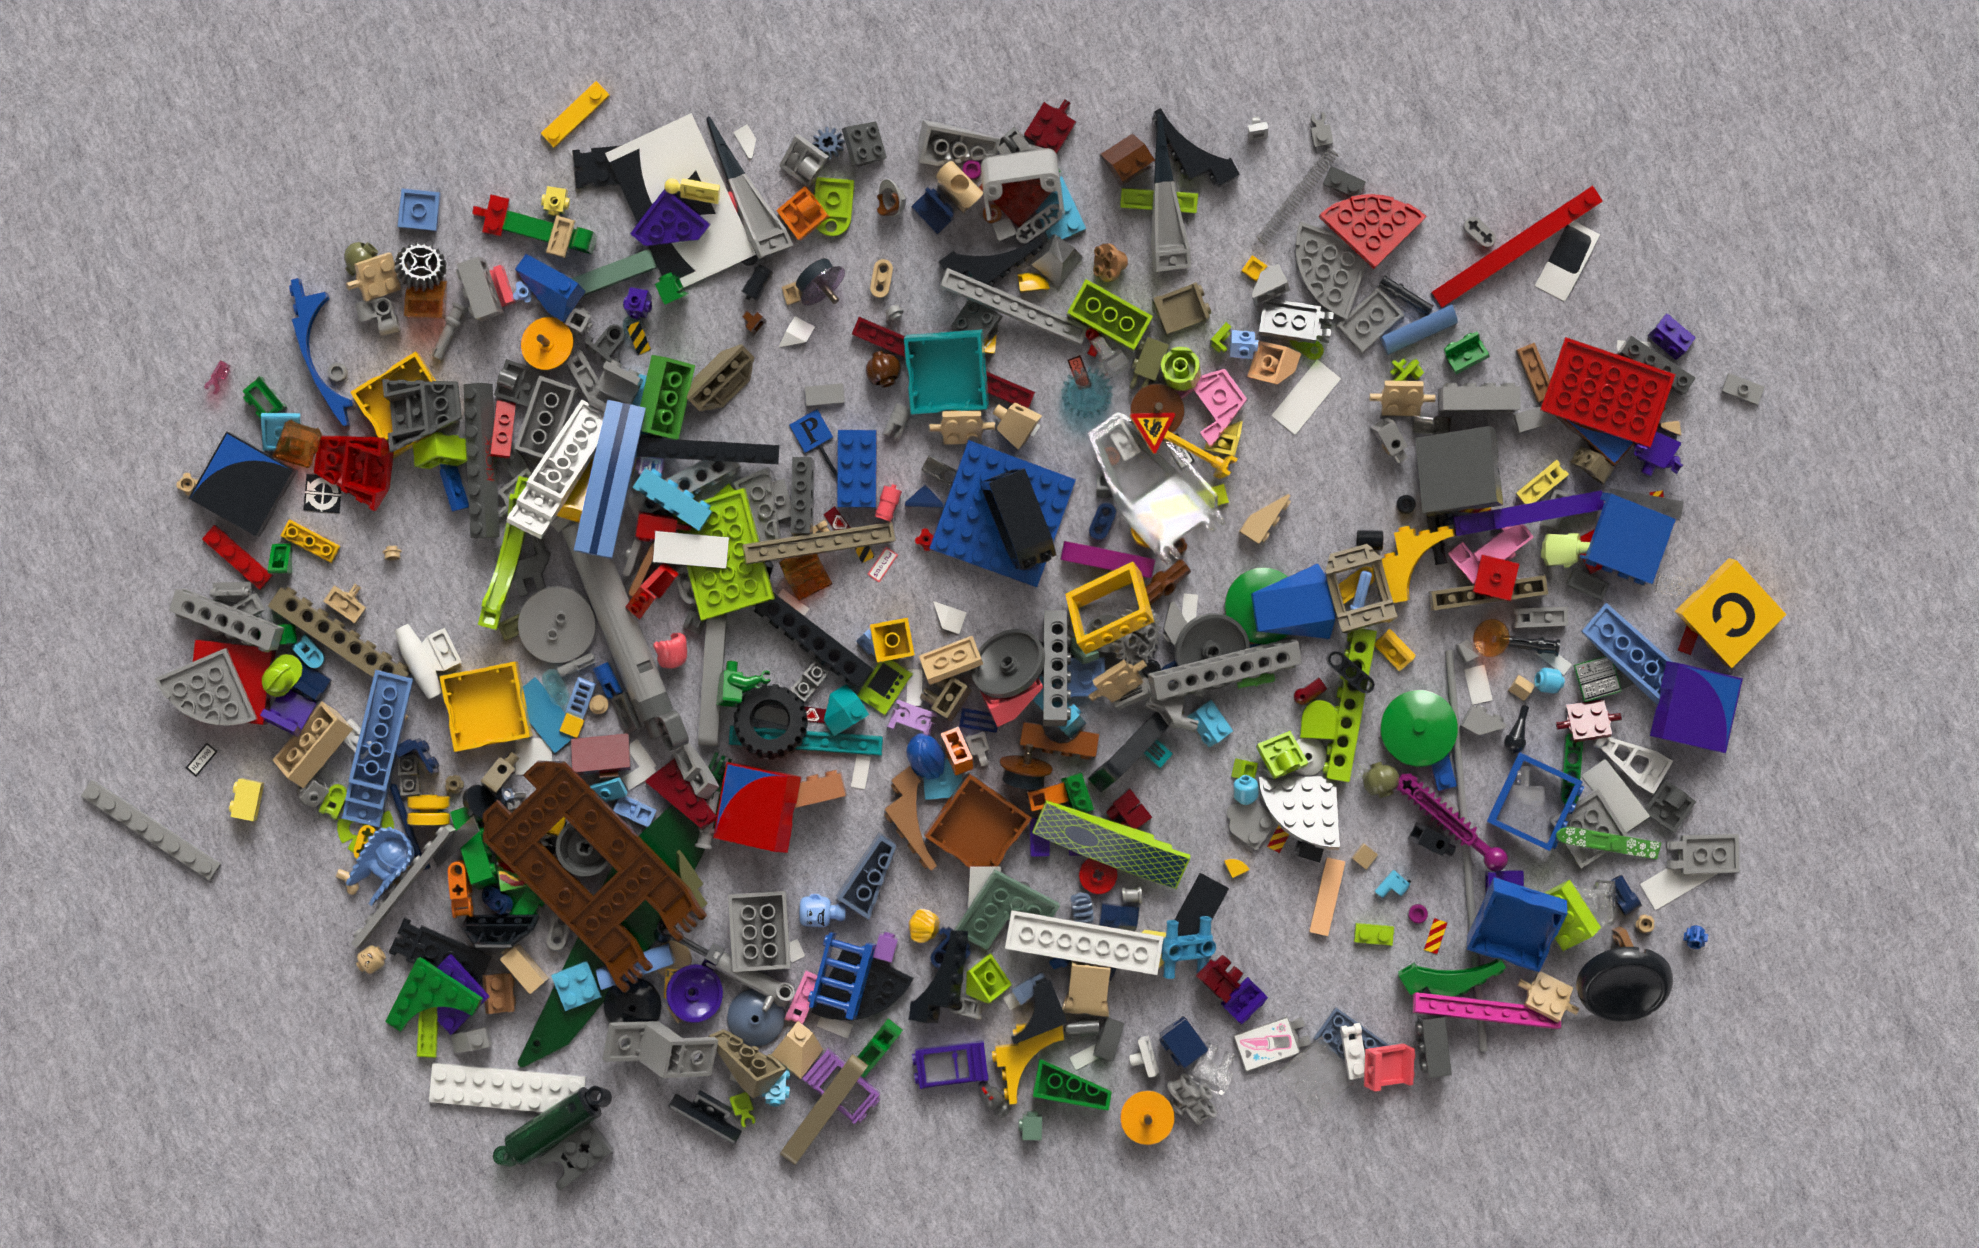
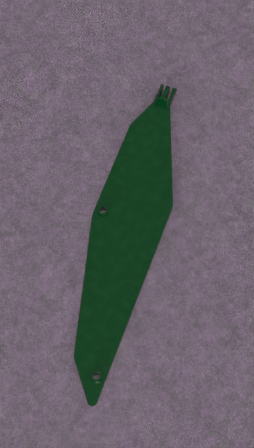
M715 751L708 768L719 785V788L716 790L720 792L716 809L717 816L725 767L722 774L718 772L726 756H721L713 771L711 769L719 754ZM672 804L639 835L677 876L676 852L678 850L683 853L694 871L705 851L704 848L695 847V843L698 842L699 826ZM613 866L603 886L618 872ZM645 899L621 924L636 938L642 951L645 952L656 940L654 930L662 918ZM579 937L562 970L588 961L602 996L565 1011L554 985L519 1057V1067H525L567 1046L605 1000L610 987L601 990L596 970L606 966V964ZM539 1040L541 1045H534V1041Z

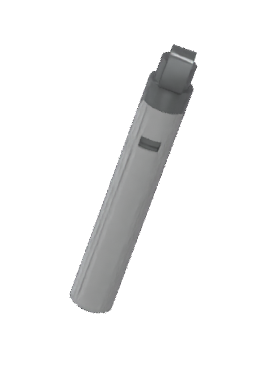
M574 522L564 527L562 533L639 722H644L650 739L661 735L664 745L669 751L687 745L689 743L688 734L679 713L673 710L635 615L625 608L629 598L613 559L574 551L579 523Z

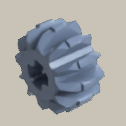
M825 127L826 133L823 134L822 130L819 129L820 137L817 135L813 136V139L818 142L812 144L823 153L828 154V159L832 160V153L839 157L836 150H844L839 145L844 144L845 141L843 139L838 140L841 138L842 133L840 132L835 135L836 128H833L831 133H829V128ZM831 139L833 146L825 147L826 145L823 142Z
M1087 893L1072 895L1070 902L1074 921L1088 924L1093 923L1094 916L1090 896Z

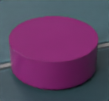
M969 160L963 165L962 171L971 180H975L981 175V165L977 161Z
M1414 904L1409 908L1408 916L1412 922L1419 924L1427 919L1428 911L1423 905Z

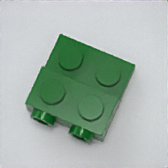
M530 887L504 892L513 902L509 915H538L536 913L538 907H543L545 904Z

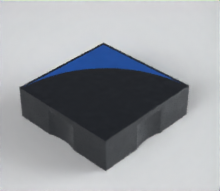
M226 431L190 494L189 499L250 534L260 537L274 513L277 502L285 494L298 470L264 453L235 434Z

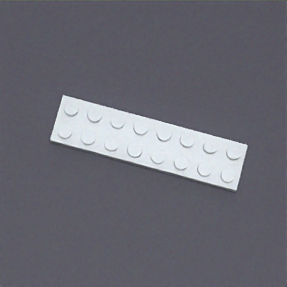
M1012 910L1005 949L1157 975L1164 937Z
M433 1063L429 1102L559 1114L560 1104L576 1095L581 1087H585L586 1076Z

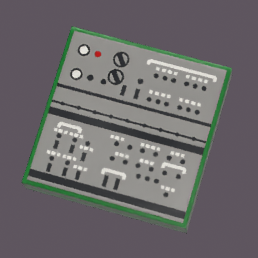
M1606 656L1573 665L1584 702L1621 692L1614 664Z

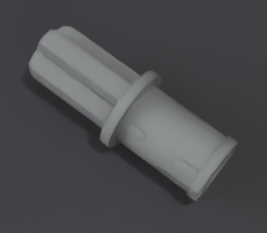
M589 653L576 660L572 659V662L557 667L563 679L577 671L580 673V670L595 664L596 660L594 655Z

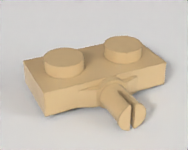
M355 583L349 593L342 591L337 586H333L323 601L353 623L359 620L367 608L355 598L361 589Z

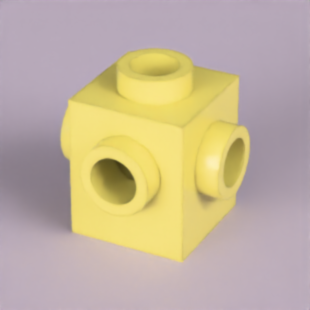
M547 186L546 195H542L541 206H544V210L548 211V215L559 216L560 213L565 214V209H569L570 198H567V189Z

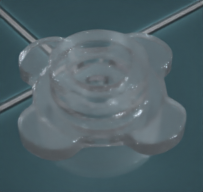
M1355 762L1352 768V778L1355 781L1364 780L1371 768L1370 764Z

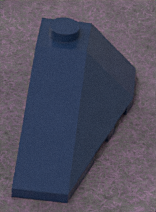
M1101 902L1099 925L1135 931L1138 924L1140 907ZM1110 967L1109 981L1112 980L1117 968Z

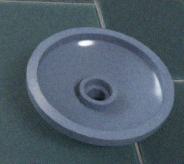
M753 989L745 990L734 998L728 1009L727 1020L732 1034L743 1039L744 1044L762 1046L772 1042L780 1034L785 1022V1012L783 1007L777 1006L774 1002L767 1012H763L762 1007L767 997ZM757 1015L759 1021L754 1022L752 1016Z

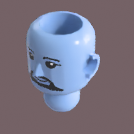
M811 894L800 900L799 921L805 927L821 928L828 926L831 919H836L837 921L845 920L846 905L843 903L831 905L829 898L822 897L819 894Z

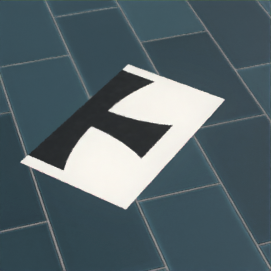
M692 113L605 153L637 223L665 189L664 184L668 179H676L679 184H681L683 178L720 185V200L718 204L681 198L679 191L674 194L711 225L700 240L648 245L662 276L671 272L672 275L679 277L683 287H686L756 255L752 244L748 241L742 222Z

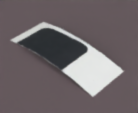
M1575 221L1568 224L1535 286L1566 301L1600 234Z

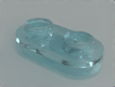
M555 669L545 671L542 676V682L551 702L557 706L565 705L570 699V694L559 671ZM551 675L556 677L553 683L549 681ZM560 692L564 695L562 700L557 698V694Z

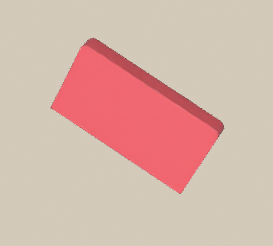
M498 265L493 267L494 269L490 270V274L501 306L505 307L516 303L504 266Z

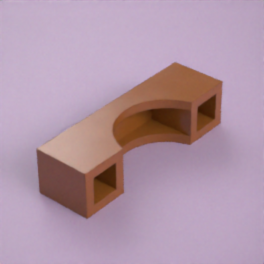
M1023 722L1020 745H1023V749H1025L1026 744L1034 745L1033 751L1035 747L1042 748V752L1053 754L1054 750L1061 751V755L1072 757L1073 753L1080 754V758L1091 760V757H1096L1099 734L1079 731L1077 736L1071 741L1057 743L1046 736L1043 725Z

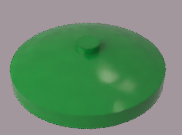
M1255 568L1246 571L1233 581L1227 591L1225 615L1231 617L1243 627L1251 643L1268 644L1280 641L1288 636V634L1257 632L1251 593L1288 577L1278 570Z
M1425 690L1408 691L1396 697L1385 709L1381 720V737L1388 752L1399 762L1413 767L1430 766L1444 759L1452 750L1458 734L1457 718L1452 707L1441 696Z

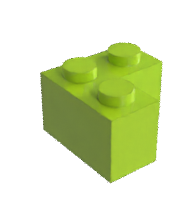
M441 432L432 433L431 436L423 438L420 442L413 445L414 467L432 469L440 464L459 466L467 462L466 439L459 438L458 435L447 436Z

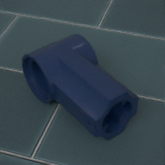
M1622 875L1611 879L1607 883L1617 899V905L1625 916L1642 906L1640 900L1631 891Z

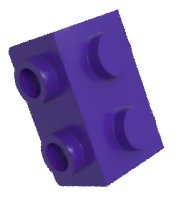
M1667 313L1648 334V337L1675 360L1687 351L1696 338Z
M1249 977L1240 983L1241 986L1233 990L1230 994L1231 998L1227 1003L1224 1001L1220 1003L1240 1024L1247 1021L1268 999L1264 992Z

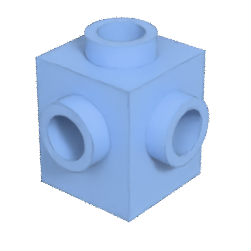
M1232 330L1230 357L1253 359L1254 351L1258 350V340H1255V332Z

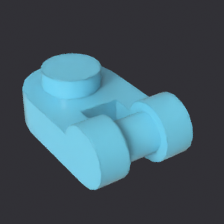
M307 634L301 637L302 640L299 643L291 646L309 667L319 668L324 664V653ZM306 646L310 648L307 653L303 651V648Z

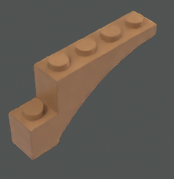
M908 766L891 779L893 782L891 787L897 794L901 793L902 796L884 809L886 811L884 816L890 823L894 822L897 825V833L902 839L906 837L909 841V844H907L913 854L917 852L921 857L919 859L921 865L925 869L929 868L932 870L937 864L923 841L917 818V788L921 780L914 773L911 766Z

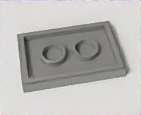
M1378 287L1349 313L1347 319L1341 320L1336 326L1362 354L1405 314Z

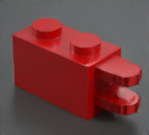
M639 511L635 536L639 537L641 541H650V539H655V531L675 533L676 529L690 531L692 526L677 523V517Z

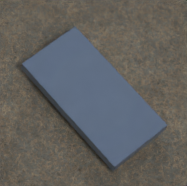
M1335 1007L1314 1036V1039L1345 1060L1340 1027H1351L1358 1022ZM1361 1025L1364 1052L1365 1049L1390 1046ZM1354 1034L1349 1035V1040L1355 1039Z

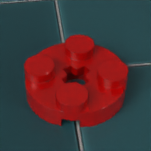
M1091 858L1085 860L1079 871V879L1082 886L1094 894H1104L1110 891L1118 877L1116 868ZM1097 869L1104 873L1101 876V880H1098L1096 877L1093 878V874H1095Z

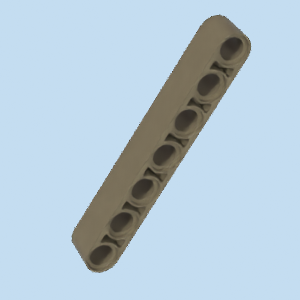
M854 1054L850 1056L780 1152L782 1157L796 1165L868 1066L865 1062Z

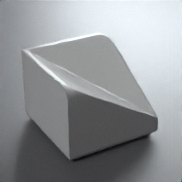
M1009 217L992 223L999 242L1017 234Z
M1468 639L1456 644V648L1464 662L1479 656L1475 653Z

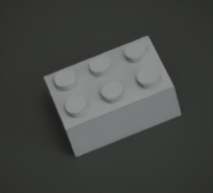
M475 257L458 263L456 274L458 279L463 282L464 288H462L464 297L469 299L471 306H468L471 316L477 320L486 321L503 315L504 311L486 259Z

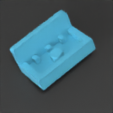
M1212 700L1187 716L1199 721L1196 724L1198 725L1197 732L1208 747L1213 746L1233 732Z

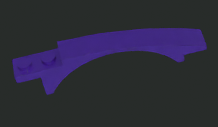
M1602 490L1453 517L1456 536L1602 510L1604 506V501L1600 500Z

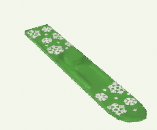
M1574 827L1561 828L1556 832L1557 839L1566 844L1652 859L1658 858L1662 844L1656 841Z

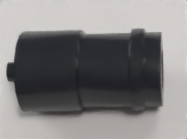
M761 264L755 267L754 273L741 291L747 295V300L750 301L751 298L756 301L759 300L765 290V286L772 278L773 272Z

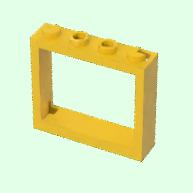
M1134 562L1126 564L1065 594L1076 641L1085 654L1154 622L1142 573ZM1133 583L1140 609L1085 635L1078 608Z

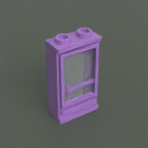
M827 1048L825 1053L814 1063L813 1067L802 1079L822 1095L845 1062ZM860 1076L837 1109L850 1119L852 1123L862 1122L867 1116L866 1110L870 1106L874 1108L880 1101L878 1098L880 1092Z

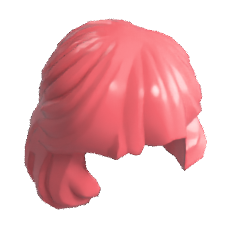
M672 633V640L656 641L653 647L658 655L657 661L661 667L672 669L685 663L687 659V640L684 634Z

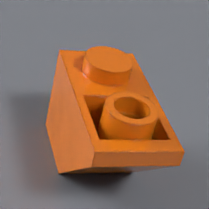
M1064 782L1027 791L1032 811L1042 809L1046 800L1056 804L1069 801Z

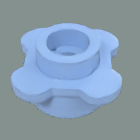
M517 282L513 298L529 303L532 300V291L523 282Z

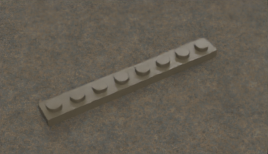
M888 522L743 544L742 549L745 565L891 543L895 542L896 539L893 524Z

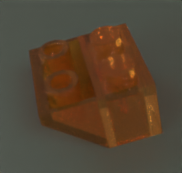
M440 281V284L438 286L434 285L432 290L426 287L425 292H423L422 288H418L415 291V287L410 289L407 287L404 300V316L406 318L446 320L447 281Z
M818 554L786 558L779 562L784 576L798 601L833 584Z

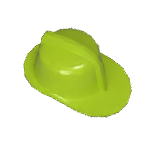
M285 654L278 657L268 667L262 676V685L269 695L274 697L284 696L296 684L302 675L303 669L299 659L293 655Z

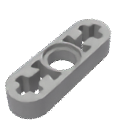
M1059 204L1049 205L1017 229V240L1020 243L1033 241L1062 220L1065 216V210H1060ZM1053 209H1054V210H1055V209H1058V210H1059V212L1057 213L1058 217H1057V216H1053V217H1051V218H1048V217H1047V216L1051 215V214L1054 212ZM1038 218H1042L1045 222L1043 229H1039L1036 226ZM1034 230L1027 235L1028 238L1022 237L1023 231Z

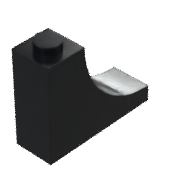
M1046 977L1040 978L1032 986L1035 994L1034 1011L1024 1028L1011 1035L1014 1044L1068 1023L1051 979L1046 980Z

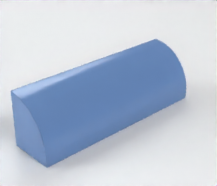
M1453 305L1447 306L1380 337L1387 355L1457 324L1458 319Z
M667 943L643 952L647 960L653 965L651 970L645 971L639 962L636 963V966L643 974H647L674 964L676 960L670 944ZM607 966L596 970L601 990L616 985ZM625 974L622 976L624 981L629 980Z

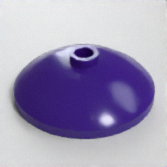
M698 964L684 966L677 970L668 982L666 990L667 1003L671 1011L684 1021L701 1022L707 1020L716 1013L721 1005L723 998L721 981L717 974L706 966ZM690 989L694 991L692 996L688 994Z

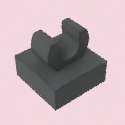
M689 610L682 628L701 635L706 620L702 621L699 613Z

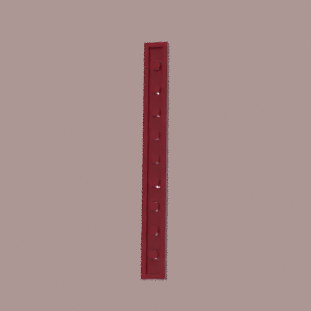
M858 317L852 335L905 357V336ZM986 371L989 394L1012 404L1017 403L1029 408L1035 394L1034 391Z

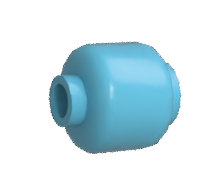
M1542 668L1536 673L1534 683L1540 692L1555 694L1563 688L1565 679L1558 669Z
M1243 775L1235 780L1233 784L1234 798L1240 804L1249 805L1257 800L1259 791L1256 779Z

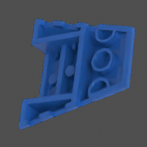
M1318 563L1251 593L1257 632L1330 639L1335 623V612L1326 575Z

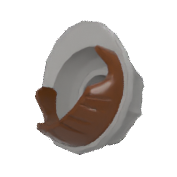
M891 179L883 180L877 195L879 200L877 212L881 216L895 217L905 208L906 197L903 190L899 189Z

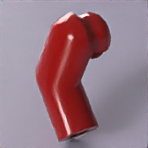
M1089 328L1086 331V337L1091 346L1087 354L1096 357L1101 347L1102 339L1098 331Z

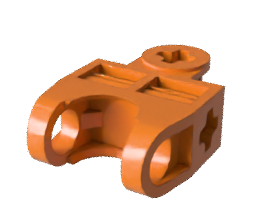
M458 860L451 863L448 867L453 918L463 915L473 917L472 885L464 860ZM456 865L461 866L462 874L456 872Z

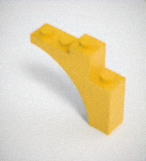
M1410 526L1398 528L1399 532H1394L1398 555L1396 556L1395 552L1384 554V558H1382L1393 603L1410 600V580L1416 564L1432 546L1444 539L1456 536L1454 528L1449 529V526L1437 528L1438 532L1430 533V529L1419 531L1418 536L1416 535L1415 528L1410 529Z
M1027 1023L1016 1024V1029H1013V1035L1024 1028ZM1063 1025L1017 1044L995 1046L996 1051H992L993 1063L997 1062V1067L1005 1066V1069H1002L1003 1081L1007 1080L1008 1088H1004L1005 1100H1009V1104H1017L1018 1083L1025 1066L1031 1058L1044 1047L1064 1040Z

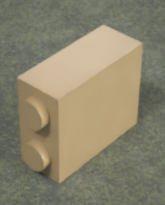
M521 945L506 948L502 952L503 957L500 960L529 994L549 979Z

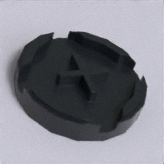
M478 784L466 789L462 797L464 808L467 807L469 816H474L475 820L483 822V813L495 802L492 793L484 786Z

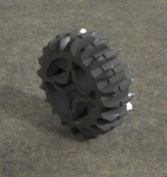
M416 242L415 246L409 243L407 248L403 247L401 252L397 253V258L394 261V271L397 273V279H401L402 285L407 284L408 289L415 287V291L418 288H422L423 292H425L426 287L432 290L434 285L438 286L440 281L444 280V275L447 271V262L444 260V255L440 254L439 248L433 250V244L428 247L425 242L422 245ZM407 262H409L411 266V269L409 271L405 266ZM431 263H433L436 267L434 272L431 270Z

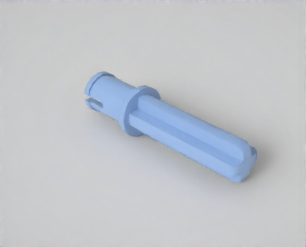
M1361 572L1354 601L1350 605L1351 610L1364 607L1372 577L1371 572Z

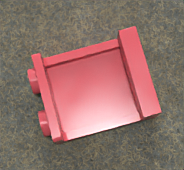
M1406 1044L1365 1049L1364 1086L1375 1092L1381 1091V1086L1400 1083H1405L1409 1086L1413 1085L1415 1049Z

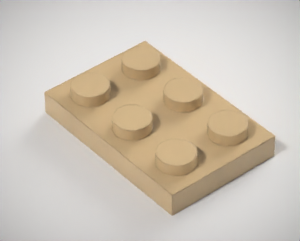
M973 636L919 656L929 685L983 665Z

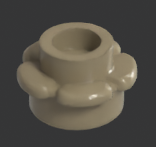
M458 775L449 776L445 781L446 790L453 794L459 793L464 787V782Z

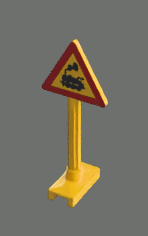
M1175 413L1130 414L1131 420L1153 454L1157 452L1163 439H1166L1210 463L1212 467L1216 468L1213 474L1214 477L1222 479L1230 475L1231 472L1228 471V465L1235 463L1238 458L1232 455L1223 459L1213 456L1169 432L1168 429L1175 417Z

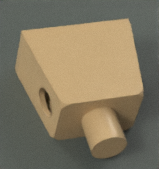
M1017 403L1011 405L1008 410L999 404L993 412L995 416L1001 419L997 430L1018 450L1026 443L1042 415Z

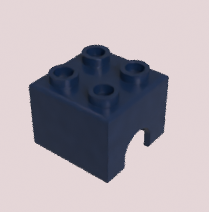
M1181 1016L1160 1032L1161 1038L1159 1041L1166 1051L1171 1050L1172 1054L1170 1056L1177 1066L1182 1065L1183 1068H1186L1208 1051L1205 1043L1185 1016Z

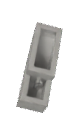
M689 743L672 752L684 780L691 783L696 796L708 799L719 788V785L700 755Z

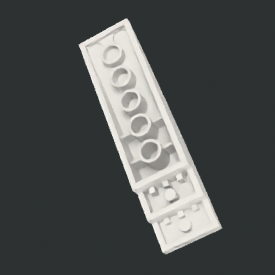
M581 400L528 479L525 489L518 497L515 507L507 517V523L542 539L596 452L605 412Z

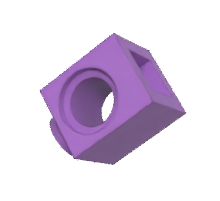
M885 931L884 934H879L874 958L892 962L898 938H895V934Z

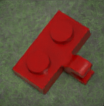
M490 194L487 209L473 206V215L485 217L483 233L502 237V227L509 206V198Z

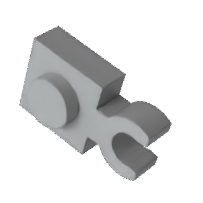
M1321 112L1322 119L1319 121L1315 119L1314 114L1311 115V122L1315 124V127L1310 129L1314 148L1333 144L1330 124L1324 125L1326 119L1324 112Z

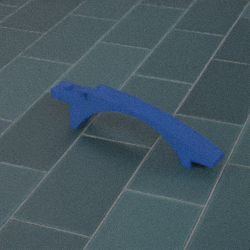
M299 278L292 279V285H289L291 296L295 297L296 304H293L294 312L296 315H299L298 318L292 319L301 353L315 384L332 412L343 426L349 427L350 422L346 407L354 406L353 401L337 394L324 383L313 365L310 353L312 325L320 309L329 300V295L326 292L305 296L302 280Z

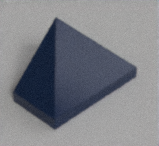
M924 485L905 502V506L943 508V503Z

